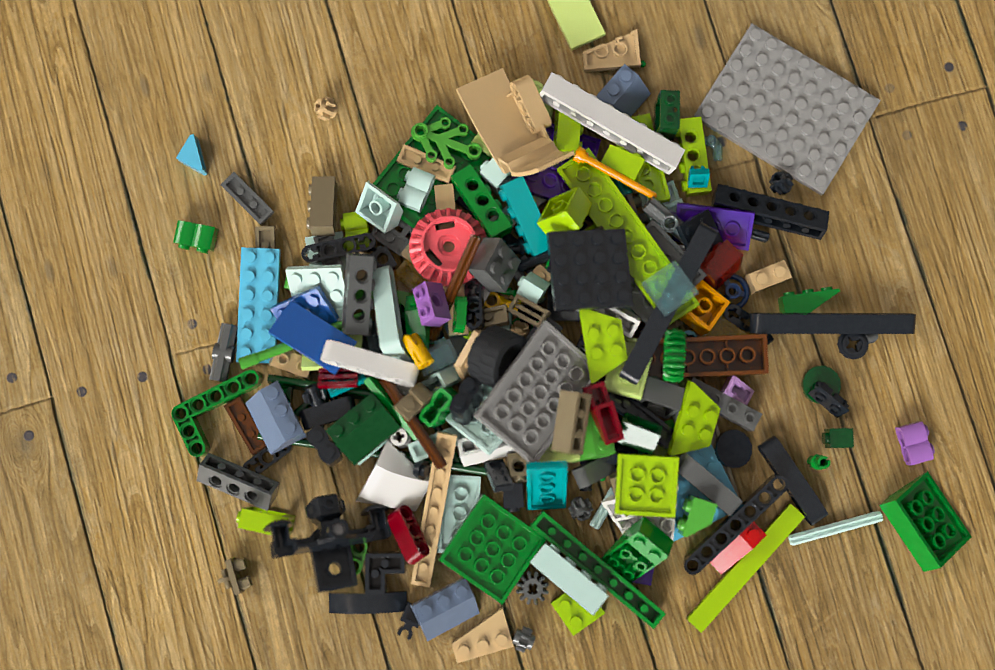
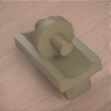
M234 557L225 561L227 569L221 570L223 578L217 579L218 583L224 582L226 589L232 587L234 595L244 592L245 589L253 585L250 575L243 578L240 577L239 571L247 568L245 558L235 559Z

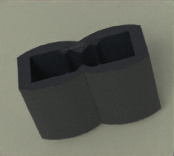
M467 377L461 383L459 393L453 397L449 406L454 421L467 425L473 419L475 409L482 403L484 398L480 381Z
M316 425L306 433L307 440L318 450L319 457L328 466L333 467L343 460L341 450L332 442L331 437L321 426Z

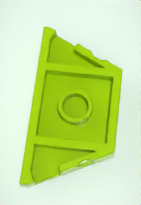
M579 310L590 383H595L628 359L621 319L592 310Z
M687 381L681 408L667 454L672 456L709 447L712 441L721 408L694 382Z

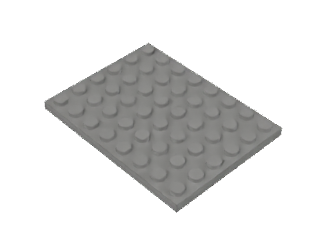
M751 24L693 117L701 116L702 124L781 172L784 171L785 174L790 173L793 179L822 196L881 100L756 25Z

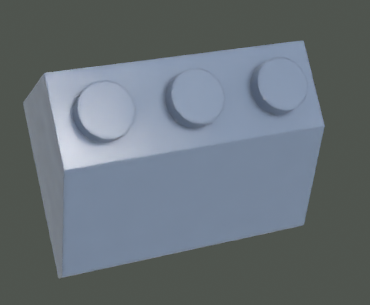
M624 64L596 97L631 117L651 93L640 76Z
M278 381L259 390L246 402L250 414L271 455L306 437Z
M460 578L410 605L427 641L480 613L475 597L465 578Z

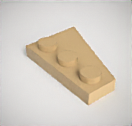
M637 29L623 37L619 36L609 43H603L584 51V73L617 70L624 64L629 68L641 67Z

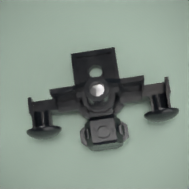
M337 494L317 496L305 507L306 517L317 526V529L310 537L297 539V537L290 538L289 528L294 524L289 520L270 522L263 529L264 532H271L272 543L270 544L272 559L310 552L317 593L357 586L358 581L350 545L388 539L392 535L385 514L389 507L380 504L370 505L361 511V516H368L369 525H366L364 528L349 530L348 523L341 519V516L346 511L345 503ZM331 564L339 567L338 574L330 572L329 566Z

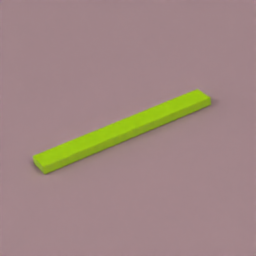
M789 503L764 530L767 536L730 568L686 619L702 633L805 516Z

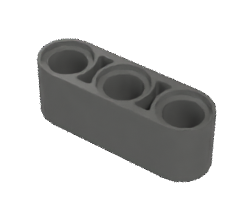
M610 457L592 459L571 470L579 489L588 487L617 471V466L606 463Z

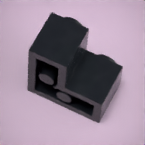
M368 551L365 553V594H385L387 592V574L406 573L407 562L401 551Z

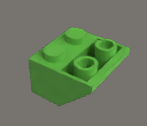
M689 495L682 504V509H684L683 516L678 518L676 524L678 533L688 537L711 525L717 504Z

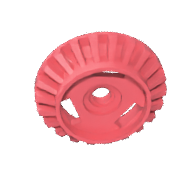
M437 209L432 213L426 214L424 218L417 222V225L412 230L409 241V254L412 264L417 272L427 281L442 283L443 286L448 287L471 235L479 236L482 241L483 237H486V232L484 228L482 229L479 221L475 220L469 213L466 214L459 209ZM443 223H454L455 226L437 231L435 226ZM446 242H451L454 245V250L447 252L444 250L443 245ZM429 250L442 263L440 266L435 265L426 255ZM469 271L467 272L462 284H465L474 278V276Z

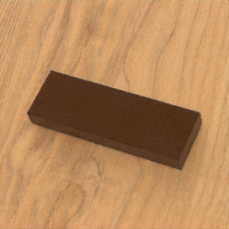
M242 396L224 405L225 410L252 456L266 448L264 440L257 439L259 430Z

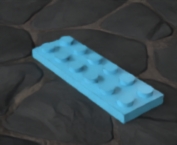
M241 247L236 362H239L238 358L277 345V338L270 335L268 331L277 320L270 309L273 305L279 303L281 249ZM269 358V359H266V360H264V361H261V362H259V363H268V364H269L270 358Z

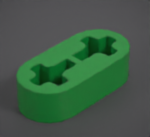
M456 296L454 300L453 332L464 333L467 297Z

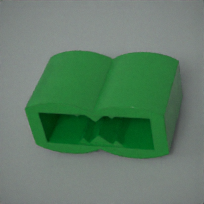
M178 220L173 243L177 244L180 249L190 250V247L197 248V252L208 254V251L214 252L219 229Z
M452 387L438 389L433 394L431 403L422 409L419 419L429 428L443 425L446 422L445 418L450 414V402L458 393Z

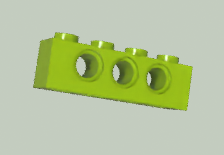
M700 116L680 119V129L675 137H678L680 147L685 149L681 162H679V172L683 174L684 180L681 182L682 192H685L686 197L708 195L712 191L710 176L707 188H688L687 184L691 166H694V169H701V166L709 168L702 118ZM685 136H691L693 142H687ZM687 154L695 155L696 160H689Z

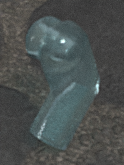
M714 135L705 136V146H710L713 149V161H722L721 142Z

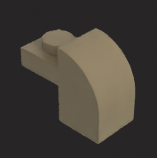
M419 382L394 406V409L409 422L418 412L421 413L426 405L431 403L433 393L422 382Z

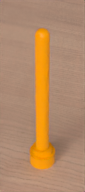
M581 146L577 148L572 158L573 161L583 164L585 162L649 198L657 197L656 192L590 157L586 149Z

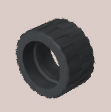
M492 325L485 328L475 338L468 354L467 369L470 377L488 387L494 388L528 341H526L525 337L500 326Z

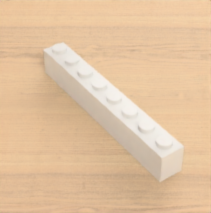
M552 72L540 92V97L545 104L616 145L624 147L628 152L642 155L647 163L670 175L677 168L685 151L678 143L671 142L664 138L662 134L647 128L645 124L633 120L628 114L621 113L612 105L599 100L595 95L585 92L578 85L566 81L561 75Z

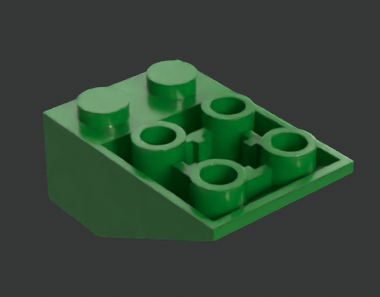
M643 516L631 525L601 559L628 582L632 583L668 558L674 541Z

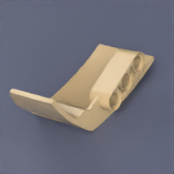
M502 68L456 89L476 130L504 174L511 172L512 176L534 174L575 155L574 151H559L554 141L549 138L546 128L551 126V119L534 81L529 75L509 82Z

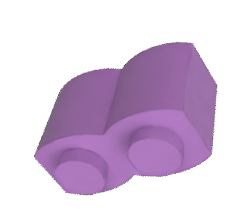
M917 421L895 428L906 465H915L934 459L933 454H935V450L928 441L929 430L923 422Z

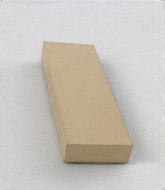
M406 144L403 145L397 158V163L411 169L416 167L433 174L435 179L446 184L450 183L451 175L456 170V166L452 169H446L444 161L439 158L433 163L426 160V153Z

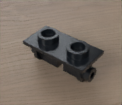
M817 381L814 385L816 388L808 392L816 402L821 404L836 418L849 412L848 401L837 393L832 396L833 390L825 382Z

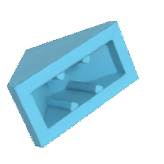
M192 134L188 137L176 158L202 175H208L199 139Z

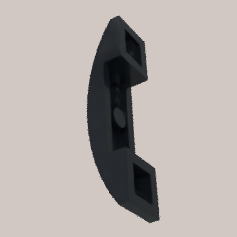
M388 591L385 594L329 593V613L335 614L403 612L407 604V591Z

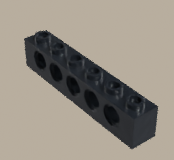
M717 184L713 193L712 207L755 212L754 224L818 240L823 238L828 229L830 211L722 184Z

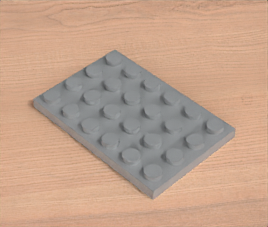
M543 321L473 416L528 462H538L553 440L560 390L583 393L581 387L593 384L590 383L586 355L550 323Z

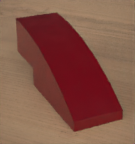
M599 381L581 387L583 393L592 395L589 410L604 444L609 445L625 439L613 400L609 398L605 382Z

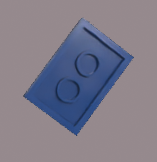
M319 285L273 305L270 309L276 319H278L290 300H292L328 324L337 321L339 318Z

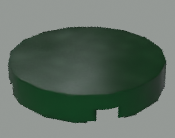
M815 366L803 375L801 381L803 393L811 402L819 404L808 394V392L816 388L814 385L817 381L825 382L833 390L832 396L835 393L839 395L841 380L832 368Z

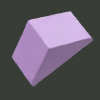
M736 376L727 377L720 390L745 405H748L754 393L753 389Z

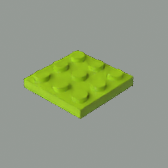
M618 453L614 513L675 518L679 457Z

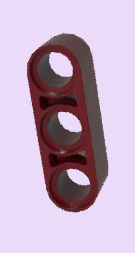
M401 505L390 513L387 520L403 557L407 563L415 565L430 553L429 546L417 520L407 505Z

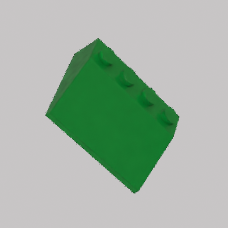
M928 471L890 495L879 505L923 572L941 568L972 537Z

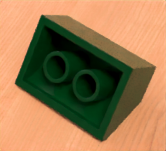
M371 393L325 431L355 466L400 430L401 427L378 398Z

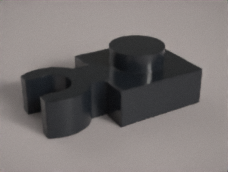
M407 601L400 617V621L404 622V625L398 628L397 635L400 636L403 630H407L408 635L406 639L410 640L413 635L412 627L418 628L419 623L410 605L412 603Z

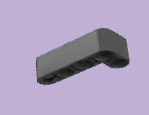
M686 453L676 455V457H679L678 474L731 517L743 501Z

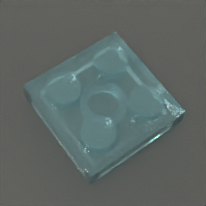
M675 260L641 284L664 317L699 293Z

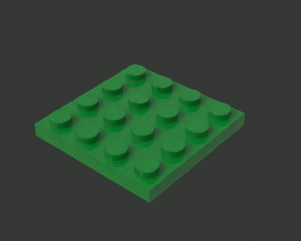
M482 494L438 560L503 605L546 539L489 497Z

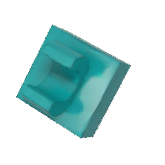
M691 166L687 181L688 188H707L710 176L709 168L701 166V169H694V166Z

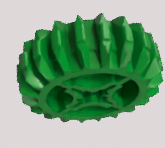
M672 328L667 329L665 332L663 349L664 381L676 383L683 380L686 353V334L684 330Z

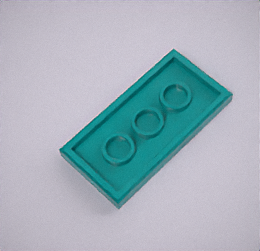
M567 460L527 462L528 510L566 508Z

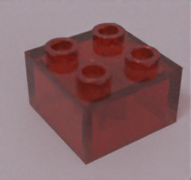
M727 239L723 243L719 242L712 249L713 252L708 256L706 255L700 266L707 275L703 281L715 290L720 288L740 270L743 254Z

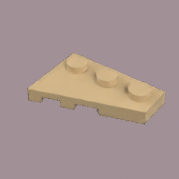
M503 607L452 643L457 663L514 647Z

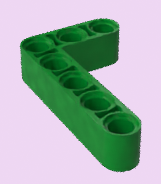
M247 370L176 405L172 409V418L190 455L193 457H203L210 451V444L197 417L259 387L263 382V377L259 372ZM251 374L256 376V381L253 384H250L248 381ZM233 383L239 385V389L235 393L231 391ZM217 391L221 393L219 401L214 400V394ZM199 400H202L204 403V407L201 410H198L196 406ZM184 408L186 410V416L183 419H181L179 416V412L181 409ZM190 426H193L195 430L192 436H189L187 432ZM198 443L203 446L200 454L195 449Z

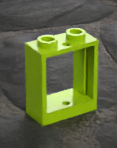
M249 506L242 508L238 512L236 522L239 523L238 528L271 535V532L263 531L267 524L276 520H289L294 524L296 515L272 510L266 511L262 508ZM293 526L289 528L290 535H292Z

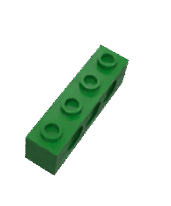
M470 164L451 175L453 186L475 219L479 221L482 229L484 228L488 238H503L512 232L513 222L508 214L504 215L501 210L503 209L498 199L494 200L491 195L492 190L488 184L484 185L478 169L474 170ZM471 185L478 187L476 190L468 189ZM482 200L488 202V204L484 206H481L478 203ZM490 216L498 217L496 221H491L488 218Z

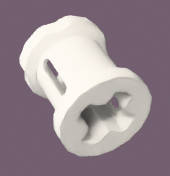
M400 429L390 437V440L399 448H406L407 444L411 442V437L404 429ZM400 434L404 436V438H402V442H399L397 440L399 439Z

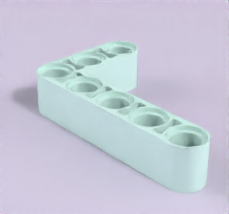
M387 265L376 268L373 271L372 277L375 280L373 297L381 350L385 356L415 364L412 357H409L408 350L402 341L401 319L392 267Z

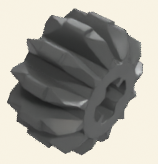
M527 571L528 578L526 579L522 575L521 580L524 582L518 581L516 584L519 587H523L517 589L516 593H523L520 596V600L522 601L527 597L526 604L528 605L531 603V599H534V604L537 605V598L539 597L541 601H544L545 598L542 593H549L548 590L543 589L548 587L549 583H541L544 581L545 576L542 575L538 579V571H535L534 577H531V572ZM529 584H536L535 592L533 590L531 592L528 591Z

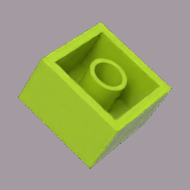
M578 186L550 198L537 224L545 234L554 231H578L582 228V223L589 214L588 211L592 203Z

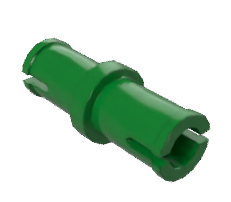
M816 454L807 459V464H810L809 467L822 470L830 466V460H827L828 457Z

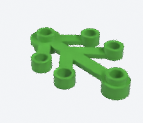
M443 117L440 121L430 125L417 123L411 129L413 139L422 143L426 152V160L430 163L437 160V152L432 150L429 140L436 142L444 159V167L446 169H452L455 166V159L451 157L447 147L467 154V157L472 160H477L481 157L482 148L478 143L465 145L451 140V138L456 136L465 137L468 135L469 128L466 124H460L457 128L439 135L433 133L438 129H450L451 120L448 117ZM447 122L448 125L444 126L442 125V123ZM464 128L466 129V131L461 132L460 129ZM419 131L424 132L423 135H418L417 133ZM476 151L477 154L472 155L471 152ZM433 154L435 157L429 158L428 155ZM447 161L453 162L451 165L446 164Z

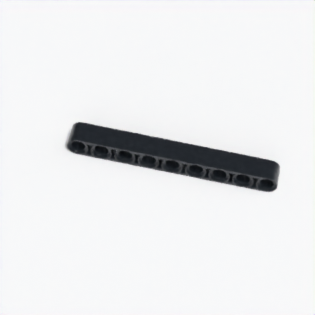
M703 222L700 223L624 364L619 377L634 385L638 384L719 232L718 230Z
M750 313V333L915 334L916 314Z

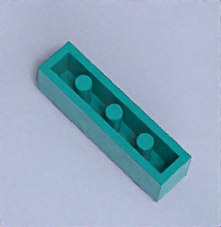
M519 176L500 185L498 193L502 201H506L509 207L507 208L509 217L511 219L514 218L517 224L515 226L519 237L522 236L525 241L523 246L526 253L531 254V256H537L547 251V236L537 224L541 214L524 177Z

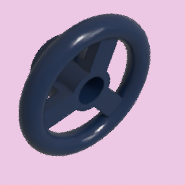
M731 273L720 276L714 282L712 288L718 291L719 285L723 282L725 286L724 297L727 300L743 297L736 304L742 308L747 303L750 295L749 286L745 279ZM729 279H734L738 281L742 285L744 291H741V288L738 284L730 283ZM729 289L734 290V295L729 293Z

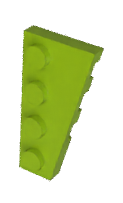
M645 161L646 166L638 182L656 192V199L661 203L670 202L671 197L664 172Z

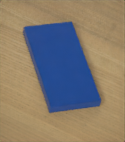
M290 300L268 331L270 335L334 375L337 374L341 367L330 365L320 360L326 340H333L354 347L357 344L356 340Z

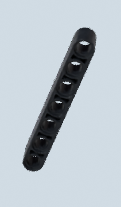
M781 474L770 476L737 508L731 517L728 516L685 556L683 560L685 571L688 574L696 575L786 492L789 486L787 479ZM776 479L783 480L781 488H774L773 483ZM763 492L769 494V498L765 502L759 501V495ZM747 506L754 507L755 511L752 515L744 513ZM732 520H739L740 526L733 529L730 527ZM717 534H726V539L723 542L716 541ZM706 546L712 548V552L709 555L701 553V550ZM690 560H696L698 565L696 568L691 569L687 566V563Z

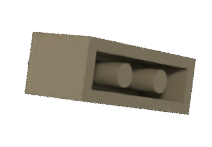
M335 176L312 177V184L308 186L311 201L307 203L310 217H307L306 225L307 229H310L312 236H335L338 188Z
M560 390L551 450L583 455L592 395Z

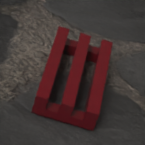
M319 368V382L317 386L319 389L358 387L359 373L340 368L337 374L334 375L325 368ZM343 379H354V381H342V380H343ZM324 380H336L333 382H324Z

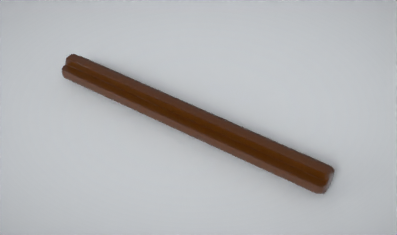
M471 235L446 290L445 296L449 311L481 243V238L477 235ZM443 325L439 327L431 326L430 340H437Z
M377 378L394 405H396L403 398L393 382ZM416 415L409 422L403 417L437 470L444 468L447 465L446 460Z

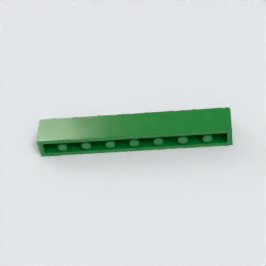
M544 510L530 524L533 529L576 563L577 566L587 572L595 581L604 586L608 592L651 628L655 629L666 615L661 608Z

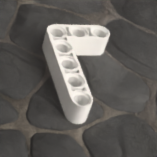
M326 340L320 358L322 362L397 383L396 387L402 395H407L409 390L416 384L419 373L416 364L333 340Z

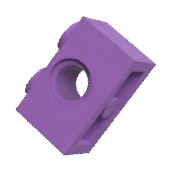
M425 281L412 289L421 325L439 327L452 319L442 283Z

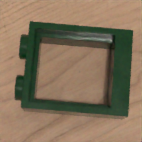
M660 90L654 104V132H658L664 138L673 141L680 129V90Z

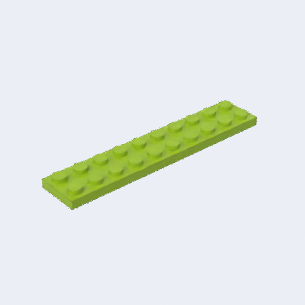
M587 148L586 152L589 153V156L597 160L592 151ZM572 159L557 168V172L570 190L579 186L591 201L592 205L588 211V216L596 227L603 226L605 230L625 229L630 276L635 278L634 282L653 309H655L675 268L609 175L585 162L583 164L581 162L577 163ZM689 288L669 326L700 305Z

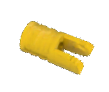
M413 333L411 336H403L402 341L419 370L428 367L434 362L433 357L417 333Z

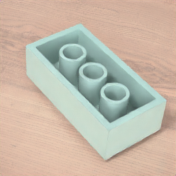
M544 544L530 563L594 616L608 598L606 594L607 589L600 583L595 585L591 582L592 577L583 569L579 572L575 568L576 563L570 558H562L560 550L553 544L550 546Z

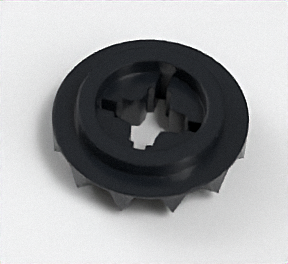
M841 334L838 337L836 345L838 346L839 353L844 358L854 360L866 354L868 339L865 334ZM849 339L851 341L858 340L857 344L854 345L855 350L853 347L846 348L850 344Z

